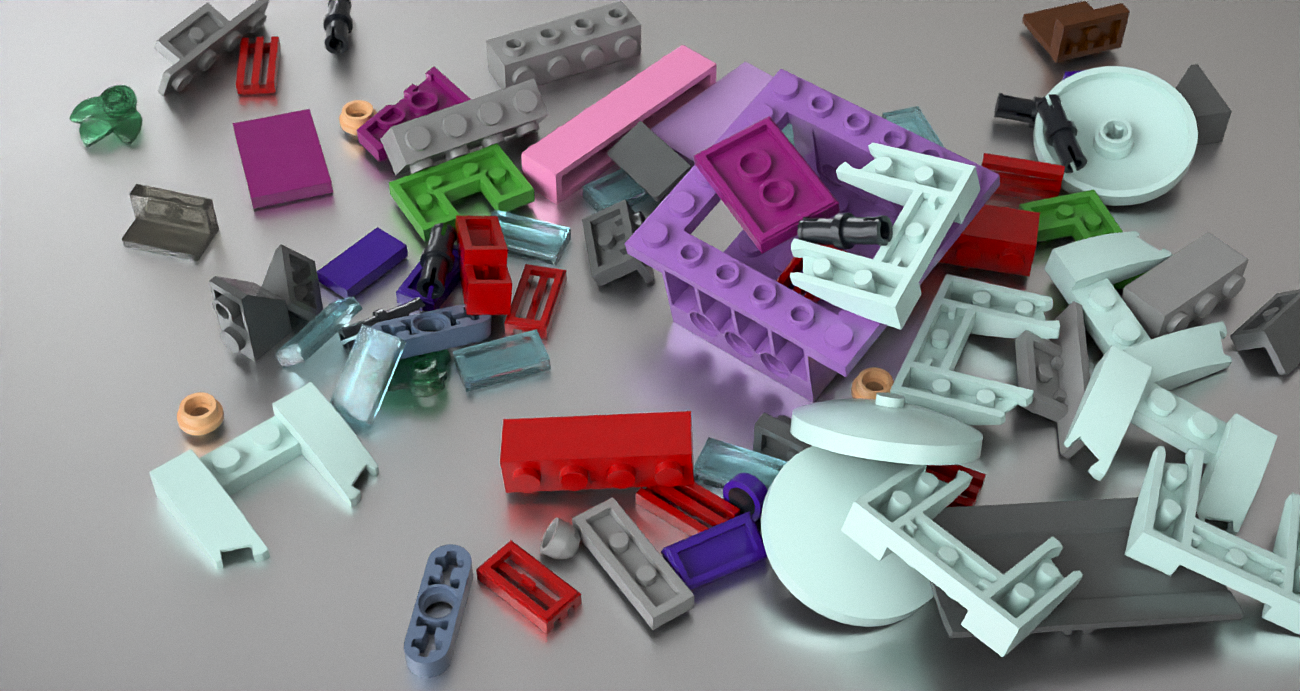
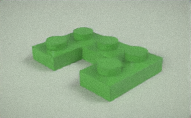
M498 143L389 182L390 195L424 242L429 241L431 228L435 224L443 223L441 232L443 236L446 233L447 224L456 230V216L460 215L450 203L452 201L481 191L498 214L535 201L534 188Z
M1094 189L1019 204L1018 208L1019 210L1040 213L1037 242L1071 235L1076 242L1104 234L1123 232ZM1145 273L1112 285L1116 290L1123 289Z

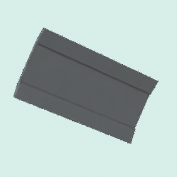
M1139 497L945 507L932 520L1003 575L1052 536L1063 546L1059 556L1051 560L1063 577H1067L1073 571H1081L1083 577L1079 584L1031 633L1062 631L1065 635H1071L1073 633L1072 630H1083L1084 634H1089L1096 629L1239 620L1244 615L1243 610L1226 585L1182 565H1179L1170 576L1125 555L1129 532ZM1196 510L1195 518L1199 519L1198 513H1197V510ZM930 581L942 622L949 637H976L961 625L969 610L956 600L950 598L941 588Z

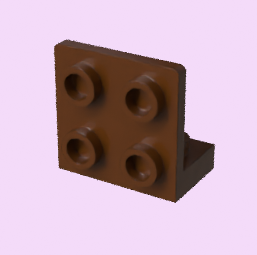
M1081 1L1024 14L1022 23L1057 63L1121 48L1130 11L1123 3L1093 9L1088 2Z

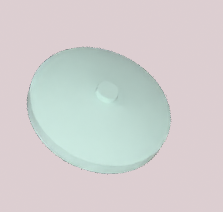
M1096 67L1067 77L1046 95L1049 107L1052 105L1049 98L1050 94H1056L1060 97L1068 120L1074 122L1077 128L1076 139L1087 159V164L1079 171L1076 170L1074 163L1071 162L1073 173L1064 172L1061 188L1070 194L1094 189L1104 205L1126 206L1139 204L1155 199L1171 190L1181 181L1191 166L1198 141V129L1194 113L1180 92L1153 74L1129 67ZM1037 112L1034 128V147L1039 162L1061 165L1054 147L1048 145L1044 136L1046 128L1039 112Z
M883 392L877 393L876 399H837L799 406L792 412L790 428L791 434L797 439L825 450L872 460L917 465H956L973 462L980 458L983 440L982 433L957 419L928 408L904 403L905 397L902 395Z
M811 446L796 454L780 470L769 487L762 507V539L768 559L777 576L786 588L807 607L840 623L874 627L902 621L918 612L933 598L934 593L930 580L918 570L909 566L895 552L890 553L879 561L841 531L855 500L910 464L860 458Z

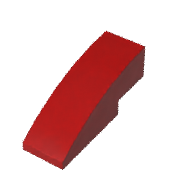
M456 216L459 269L467 315H510L512 280L507 267L508 248L498 217Z

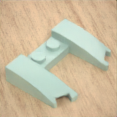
M871 143L868 147L870 153L875 158L873 161L861 169L853 168L847 162H844L837 168L836 173L841 181L904 206L892 226L893 234L891 241L887 242V246H881L874 259L794 238L791 243V251L793 257L803 258V273H790V278L793 285L837 307L902 330L922 294L919 285L920 279L952 223L962 224L980 192V185L976 166Z
M1137 231L1104 234L1052 249L1044 269L1069 305L1073 301L1082 305L1085 328L1103 354L1113 345L1152 366L1153 369L1148 380L1168 391L1226 369L1232 363V358L1223 353L1221 339H1224L1227 335V329L1223 321L1187 328L1151 339L1112 284L1145 273L1171 257L1173 254L1163 248L1159 251L1140 239V233Z
M946 274L890 389V393L904 396V403L940 412L967 425H1002L1005 422L1006 414L1017 405L1026 407L1032 403L1034 390L953 370L970 334L1018 338L1026 330L1042 339H1058L1060 334L1059 320L1046 321L1044 312L1053 308L1052 297Z
M1111 345L1094 368L1063 444L1069 448L1079 439L1083 441L1098 458V461L1088 470L1090 475L1098 481H1101L1106 475L1130 423L1185 453L1190 448L1205 452L1203 463L1206 464V468L1200 483L1196 508L1199 520L1205 522V519L1228 522L1225 531L1236 535L1259 488L1277 435L1237 413L1227 423L1149 381L1148 379L1153 369L1152 366Z
M312 382L272 403L275 416L206 455L198 458L193 450L190 449L149 472L156 496L217 569L224 568L222 552L250 547L253 551L255 562L264 561L270 557L269 550L231 499L230 496L298 456L303 455L352 508L361 500V492L353 487L363 470L365 469L370 475L375 477L379 474L377 463L356 434Z
M1158 446L1152 454L1139 494L1125 555L1170 576L1179 565L1191 569L1263 602L1262 618L1300 635V495L1292 492L1285 501L1272 553L1195 518L1205 452L1190 448L1185 455L1186 464L1165 463L1164 446Z
M910 464L855 500L841 531L879 561L890 553L895 552L909 566L918 570L941 588L950 598L968 609L969 611L961 625L1001 657H1005L1024 640L1079 584L1083 577L1081 571H1073L1067 577L1062 576L1051 559L1059 556L1063 546L1053 536L1003 575L932 521L969 486L973 477L961 470H958L954 480L946 483L938 480L933 474L925 472L927 465Z

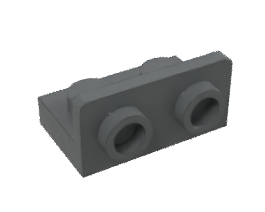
M626 199L582 219L591 275L599 287L635 270H638L646 283L655 280L652 267L627 254L625 242L641 226L646 218L641 211L635 213Z

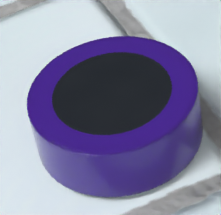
M739 473L725 484L723 498L738 507L740 515L750 512L753 520L757 521L762 515V507L768 490L757 477L749 473Z

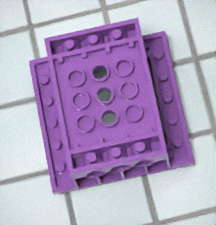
M783 69L776 73L713 144L715 145L768 116L772 118L781 131L790 123L792 124L796 150L839 202V213H852L855 217H878L879 215H885L890 218L892 226L904 206L839 180L836 170L841 164L847 162L853 168H863L875 159L870 153L868 145L877 143L976 166L980 192L962 224L952 223L920 279L919 285H921L1000 186L999 174ZM694 165L625 242L627 254L662 273L673 322L814 403L837 373L844 377L848 376L888 325L864 318L823 299L815 303L804 297V295L802 296L793 291L795 285L792 283L789 287L778 283L776 280L794 258L791 251V243L794 238L798 239V235L763 254L744 229L724 252L691 235L721 200L697 166ZM855 245L851 249L843 250L874 259L881 246Z

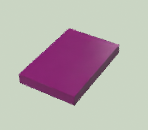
M310 109L232 123L253 209L333 193L331 178Z
M770 116L694 155L697 168L762 254L798 235V224L800 220H803V217L828 218L840 212L839 202Z

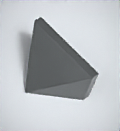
M281 244L275 250L261 287L284 299L290 316L320 324L325 317L315 261Z

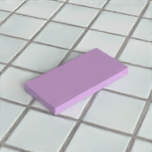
M744 62L655 125L651 130L693 167L695 165L694 155L711 147L773 76Z

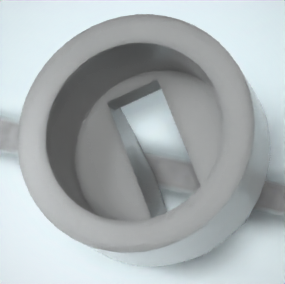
M556 517L550 523L543 536L540 552L553 559H570L577 554L581 539L578 530L570 523Z

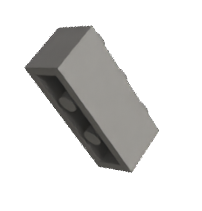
M1207 232L1125 286L1121 298L1151 339L1184 330L1190 322L1199 316L1204 318L1209 315L1219 302L1225 298L1232 299L1241 291L1246 281L1243 275L1249 259Z

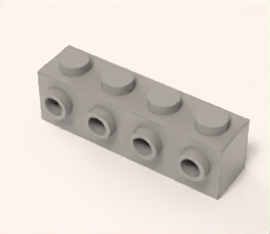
M618 1L486 40L488 71L501 89L533 78L537 86L602 67L641 55V24L622 1Z
M533 78L392 126L381 138V142L395 175L397 176L411 171V174L433 167L434 162L447 158V161L469 154V150L479 146L485 148L497 143L500 145L505 142V137L516 133L518 138L530 135L540 129L538 124L549 113Z

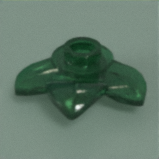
M125 85L111 86L104 90L100 96L85 99L73 109L69 118L72 122L80 124V137L87 148L111 133H114L122 142L130 145L140 133L143 122L141 114L136 110L137 97L134 91Z
M444 349L395 361H383L385 367L365 377L368 385L380 390L395 391L409 388L414 396L430 397L440 393L445 388V381L448 377L446 366L451 361L449 351Z

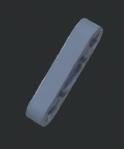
M465 304L378 322L369 329L370 354L382 361H395L480 342L491 335V315H467Z
M448 544L440 546L429 555L404 641L407 667L413 674L419 677L431 678L442 674L447 670L452 660L473 580L471 555L465 548L459 545ZM449 565H456L458 567L452 570L450 576V586L444 584L443 571H447ZM435 602H446L453 607L448 615L440 618L431 617L425 612ZM428 633L434 635L436 650H431L429 657L420 656V653L425 652L427 649Z

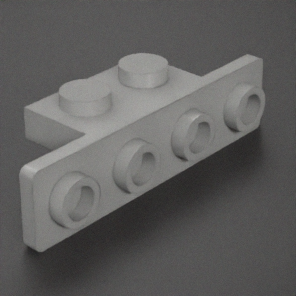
M269 0L255 1L231 21L226 19L207 2L159 38L155 49L173 65L163 73L158 92L165 97L174 89L177 91L182 90L198 70H208L215 63L221 52L224 50L232 51L248 31L254 33L259 30L267 19L265 11Z
M1074 301L1053 320H1059L1060 323L1058 339H1050L1048 341L1025 330L1015 340L1018 387L1034 390L1032 403L1023 408L1057 422L1060 455L1068 459L1082 447L1086 446L1081 439L1069 448L1063 443L1090 381L1083 308L1081 304Z

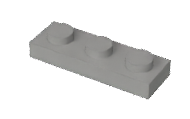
M613 497L572 518L573 526L578 530L581 541L652 630L694 608L695 595Z

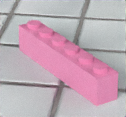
M681 45L562 126L556 128L555 131L537 143L529 146L521 153L523 176L534 188V191L558 205L616 164L610 159L607 152L639 121H642L651 129L715 84L717 64L690 48Z

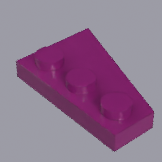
M433 66L426 72V79L418 86L411 84L403 91L404 98L397 104L386 105L357 129L358 142L381 162L388 158L381 138L390 127L472 99Z

